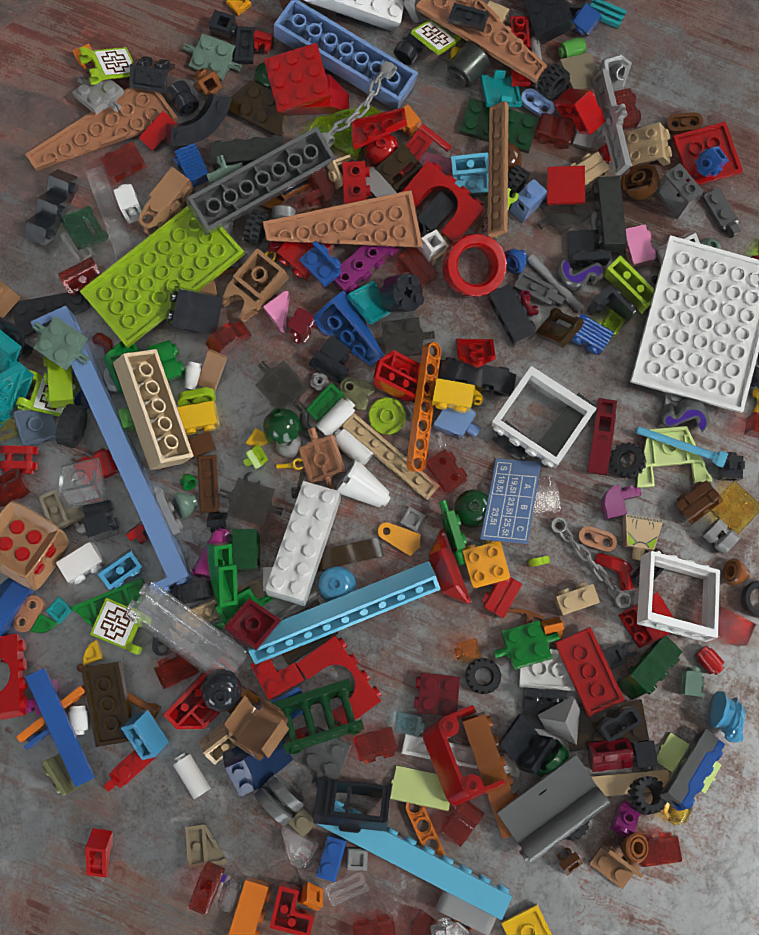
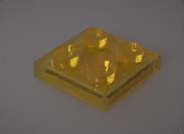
M733 481L720 495L723 502L710 512L717 518H721L728 525L729 530L733 529L739 535L759 513V502L736 481Z

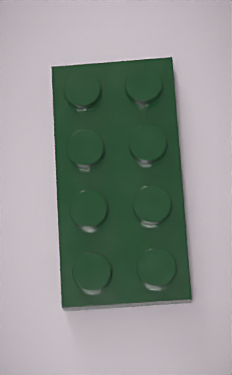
M472 98L469 99L459 134L489 142L490 107H486L485 102ZM508 109V142L514 144L521 152L529 154L539 117Z

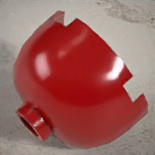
M388 134L364 145V159L369 163V166L376 168L399 148L396 138L392 134Z

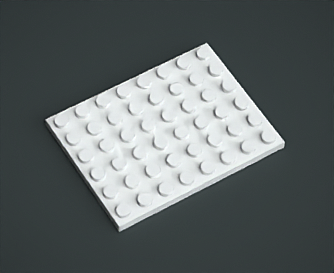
M670 235L667 240L630 382L742 413L759 353V260Z

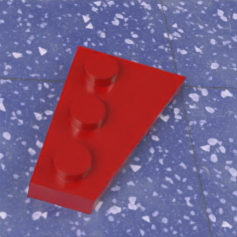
M405 108L358 118L351 122L354 150L407 126Z

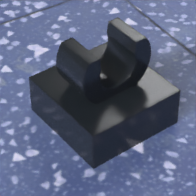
M228 512L208 514L206 522L207 527H211V533L215 531V527L226 529L229 520Z

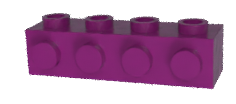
M363 245L341 264L342 273L332 283L340 292L344 290L348 295L358 289V285L362 281L366 282L369 280L372 272L376 269H381L389 257L393 258L396 256L400 247Z

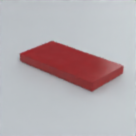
M591 627L554 643L588 717L625 701Z

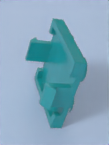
M494 70L493 77L481 75L480 81L486 107L494 106L503 101H506L509 107L522 106L519 86L511 85V75L505 77L506 70Z
M374 280L347 295L348 300L369 325L391 314L390 310L383 307L380 301L379 289L377 288L378 285Z

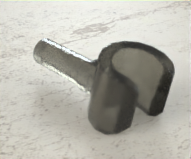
M300 472L297 487H291L292 498L298 497L305 472Z

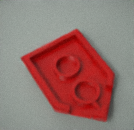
M456 339L457 358L460 361L479 368L496 359L493 339Z

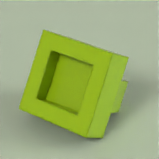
M258 443L246 452L247 457L242 461L246 467L253 464L255 469H257L269 459Z

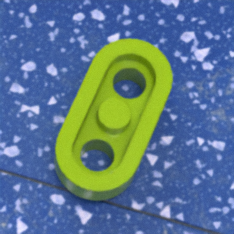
M208 387L183 391L177 397L178 406L209 401L215 402V391Z

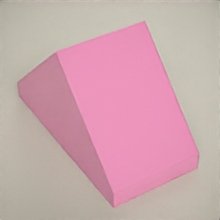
M289 291L282 292L264 306L266 314L283 333H285L290 300Z

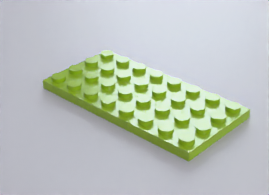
M187 206L80 290V292L125 346L129 348L166 318L167 310L171 308L172 303L170 302V294L175 286L200 291L243 257L245 253L223 227L206 236Z

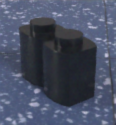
M626 706L617 710L613 717L602 719L596 725V728L604 740L613 741L621 737L625 730L636 728L642 722V718L635 707Z

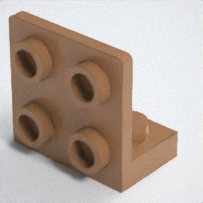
M601 843L588 862L622 890L634 873L640 878L643 877V874L639 872L641 867L626 857L623 859L624 854L610 843L608 846Z

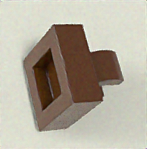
M567 847L565 849L569 854L568 857L562 858L560 854L557 857L561 862L559 863L561 868L568 876L583 865V862L576 852L572 853L571 849Z

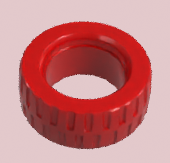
M477 233L467 234L459 237L447 247L443 255L442 274L448 286L454 292L466 297L485 296L495 291L504 280L507 270L506 255L498 242L489 236ZM468 248L481 250L488 260L487 275L477 284L466 282L458 271L459 257Z

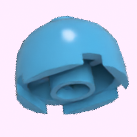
M342 566L326 569L318 580L319 594L328 602L356 591L354 575Z

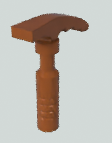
M508 610V613L525 614L527 617L524 620V625L532 623V618L544 619V616L530 610Z

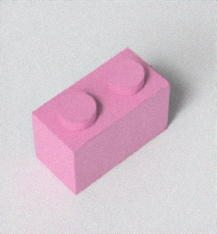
M646 224L627 228V245L624 249L627 262L634 269L651 266L656 258V250L651 245V233L647 230Z

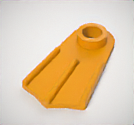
M388 522L382 523L379 526V537L407 555L412 556L420 548L421 534ZM384 528H388L390 530L389 535H385L383 533Z

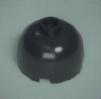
M227 669L214 670L204 678L201 685V697L204 704L217 712L232 709L239 702L242 694L241 682L234 672Z

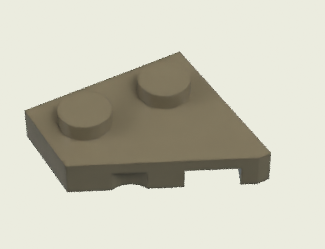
M57 489L39 496L46 519L55 524L59 529H63L86 518L84 512Z
M206 824L185 826L188 869L227 864V859Z

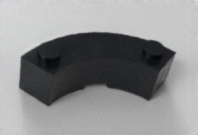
M208 92L206 102L196 117L182 123H167L165 142L169 145L184 146L205 139L225 119L232 98Z
M446 357L445 360H440L438 378L475 385V388H479V391L497 397H510L514 391L517 374L510 372V369L507 367L497 368L483 365L475 368L455 358Z

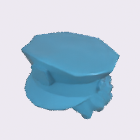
M717 691L711 700L708 713L709 727H720L721 731L725 734V739L729 742H742L744 739L743 728L746 711L737 697L729 699L725 692Z

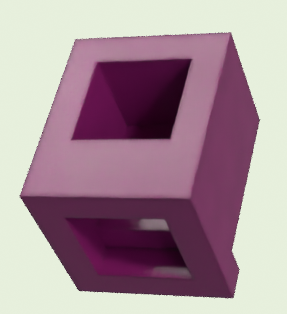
M623 801L616 807L610 829L616 831L622 837L635 833L640 812H636V807H631L630 803Z

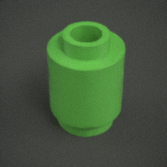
M578 37L561 42L560 47H558L560 58L577 56L586 52L585 40Z

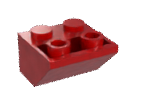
M658 592L654 593L652 596V613L674 618ZM638 603L618 614L638 648L670 634L666 631L637 624Z

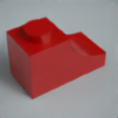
M92 828L85 846L86 875L107 877L113 846V831Z

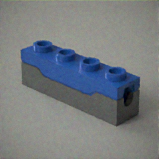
M707 729L697 732L659 796L677 811L690 809L695 803V795L705 785L703 783L705 778L713 772L715 761L722 757V749L725 743Z

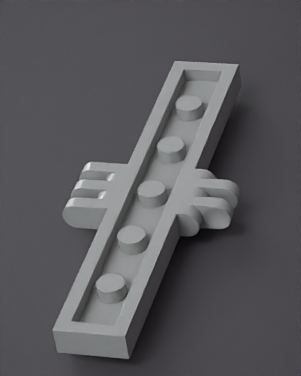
M602 68L593 77L592 83L597 104L603 110L606 122L596 132L599 142H604L605 140L607 142L614 175H621L632 166L622 127L627 111L625 110V104L617 105L609 71Z

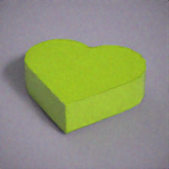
M549 556L527 559V566L533 567L549 564L550 558Z

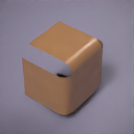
M256 694L262 702L260 711L244 696L224 725L239 739L236 742L227 736L232 743L260 761L264 756L266 758L271 756L289 728L286 725L288 719L282 710Z

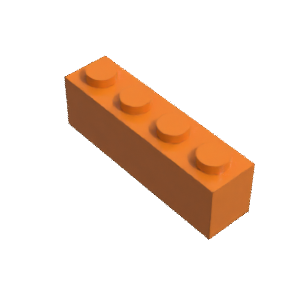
M247 876L228 935H259L260 931H257L258 923H263L266 914L263 907L265 902L269 903L272 890H269L271 883Z

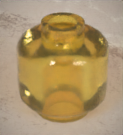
M667 803L664 808V814L669 818L668 821L679 826L680 823L685 824L689 822L694 806L690 809L677 811Z

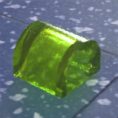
M609 310L601 325L613 331L612 337L617 336L626 320L613 310Z

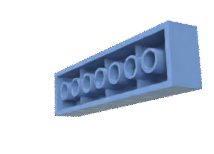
M291 0L274 23V37L293 49L317 42L324 68L369 94L371 81L381 73V65L386 61L393 63L397 67L395 74L390 79L384 77L381 80L379 92L374 96L375 99L393 110L400 108L416 83L418 72L299 0ZM375 82L372 90L376 92L378 84H375Z

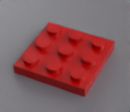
M317 42L264 59L279 114L332 98Z
M726 121L677 134L672 138L681 165L699 186L736 176L743 172ZM719 146L729 162L714 177L701 175L695 164V161L699 158L698 155L705 149L709 150L711 147Z

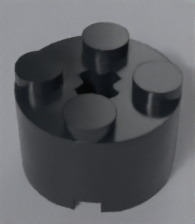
M405 273L389 276L384 279L383 287L379 291L380 301L383 307L390 310L391 313L411 312L423 304V290L417 275Z

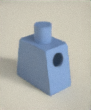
M533 179L519 193L517 201L513 202L509 211L523 223L547 199V190Z
M452 408L442 410L433 425L434 429L458 439H462L466 432L476 438L481 430V427L473 423L476 413L472 409H470V412L466 411V413L455 412V409Z

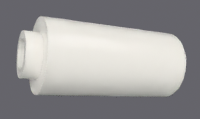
M341 398L316 426L326 436L333 435L355 412L353 409L355 404L348 398L345 400Z
M338 429L335 432L334 437L338 448L350 459H356L365 465L374 453L346 429L342 431Z
M183 753L174 759L176 763L173 766L193 799L211 789L191 754L186 756Z

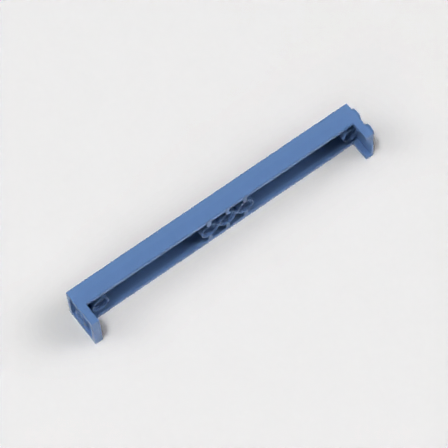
M66 306L30 322L32 327L33 325L36 326L35 322H39L46 328L54 316H57L82 333L76 317ZM86 341L82 353L89 357L90 361H87L88 363L85 365L76 359L71 363V367L167 576L149 586L153 594L164 597L173 593L174 587L189 584L195 578L191 574L192 571L177 538L169 528L154 494V488L129 433L122 426L118 409Z

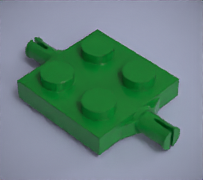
M447 500L438 502L442 511V523L458 566L466 564L462 554V550L465 548V544H467L464 533L460 532L459 526L461 522L458 514L455 515L454 510L449 511Z
M250 586L237 592L238 604L218 607L215 604V609L220 615V621L211 625L213 632L215 633L224 628L249 598L262 607L273 601V598L266 595L259 599L253 593Z
M535 621L502 631L504 648L494 650L493 653L495 659L507 655L513 669L516 670L551 660L552 654L549 649V643L560 640L558 632L546 635L540 621Z

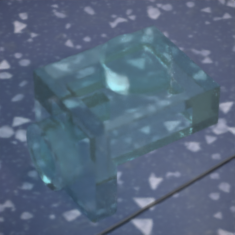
M398 711L394 732L419 737V733L424 731L425 721H422V716Z

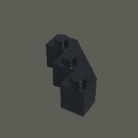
M59 169L48 175L47 192L37 198L36 214L26 221L24 238L43 246L54 240L67 210L78 191L77 176Z

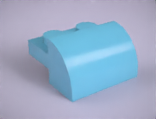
M488 152L451 156L452 176L457 180L455 184L459 187L462 185L471 192L469 195L488 193Z

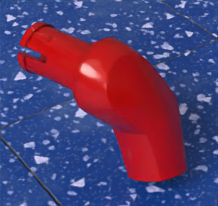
M603 553L597 554L596 564H600L602 567L619 574L621 591L634 589L630 573L633 568L629 562L616 556Z

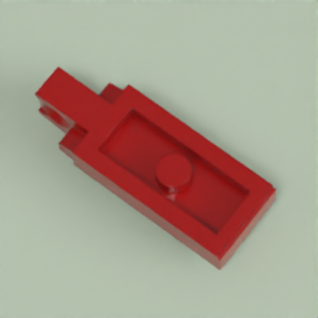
M134 750L109 774L111 779L103 787L107 792L116 786L122 788L156 757L142 760L136 750Z

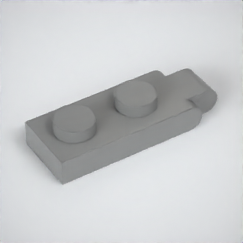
M155 487L154 494L172 534L175 537L182 535L181 529L184 526L180 518L175 517L174 511L176 509L171 500L168 501L160 487Z

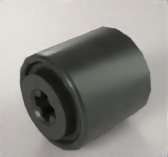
M466 42L447 64V71L456 83L470 88L489 67L490 61L478 46Z

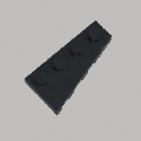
M80 290L18 301L12 310L15 325L23 329L26 335L36 333L30 322L63 306H66L75 316L90 309V305Z

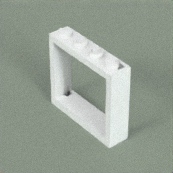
M531 366L492 421L491 426L493 430L498 432L497 434L501 436L504 434L510 438L509 441L515 446L520 445L525 448V452L530 456H537L542 459L541 462L545 466L548 465L556 469L597 408ZM529 380L584 415L557 457L501 421Z
M649 551L642 555L637 624L703 642L717 639L720 570L710 568L709 565L696 564L692 560H682L675 555L661 554L660 551ZM654 566L703 579L702 626L652 613Z

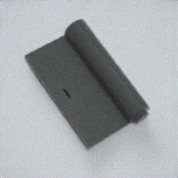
M573 754L560 766L550 771L496 812L522 848L519 853L526 862L530 860L533 863L611 804L595 784L578 756Z

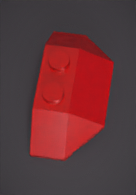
M326 74L332 98L284 112V116L350 113L349 94L330 74Z
M395 350L390 351L377 361L373 375L375 387L402 401H412L415 403L420 363ZM427 383L424 385V390L426 393H428L429 386Z
M442 529L439 531L427 561L430 562L436 575L441 593L467 605L471 603V599L446 533Z
M222 657L204 670L163 713V716L175 729H205L220 714V712L211 710L204 704L201 697V685L204 678L214 670L227 669L235 673Z

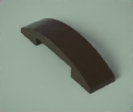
M380 537L324 549L317 572L325 571L331 567L384 557Z

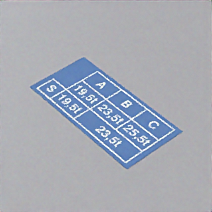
M496 459L482 528V540L528 544L541 462Z

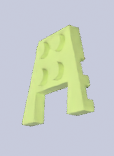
M687 426L649 429L696 446ZM646 437L643 448L646 467L645 469L643 468L641 474H638L636 488L655 486L653 467L691 464L693 484L706 480L712 482V477L708 474L706 465L699 455Z

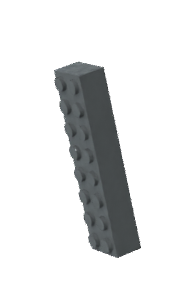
M315 127L187 197L186 204L207 236L327 169L326 167L336 158L318 127Z

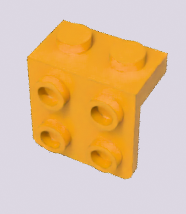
M488 540L484 541L482 546L476 547V544L466 546L465 550H463L462 554L472 587L478 588L510 578L500 541Z

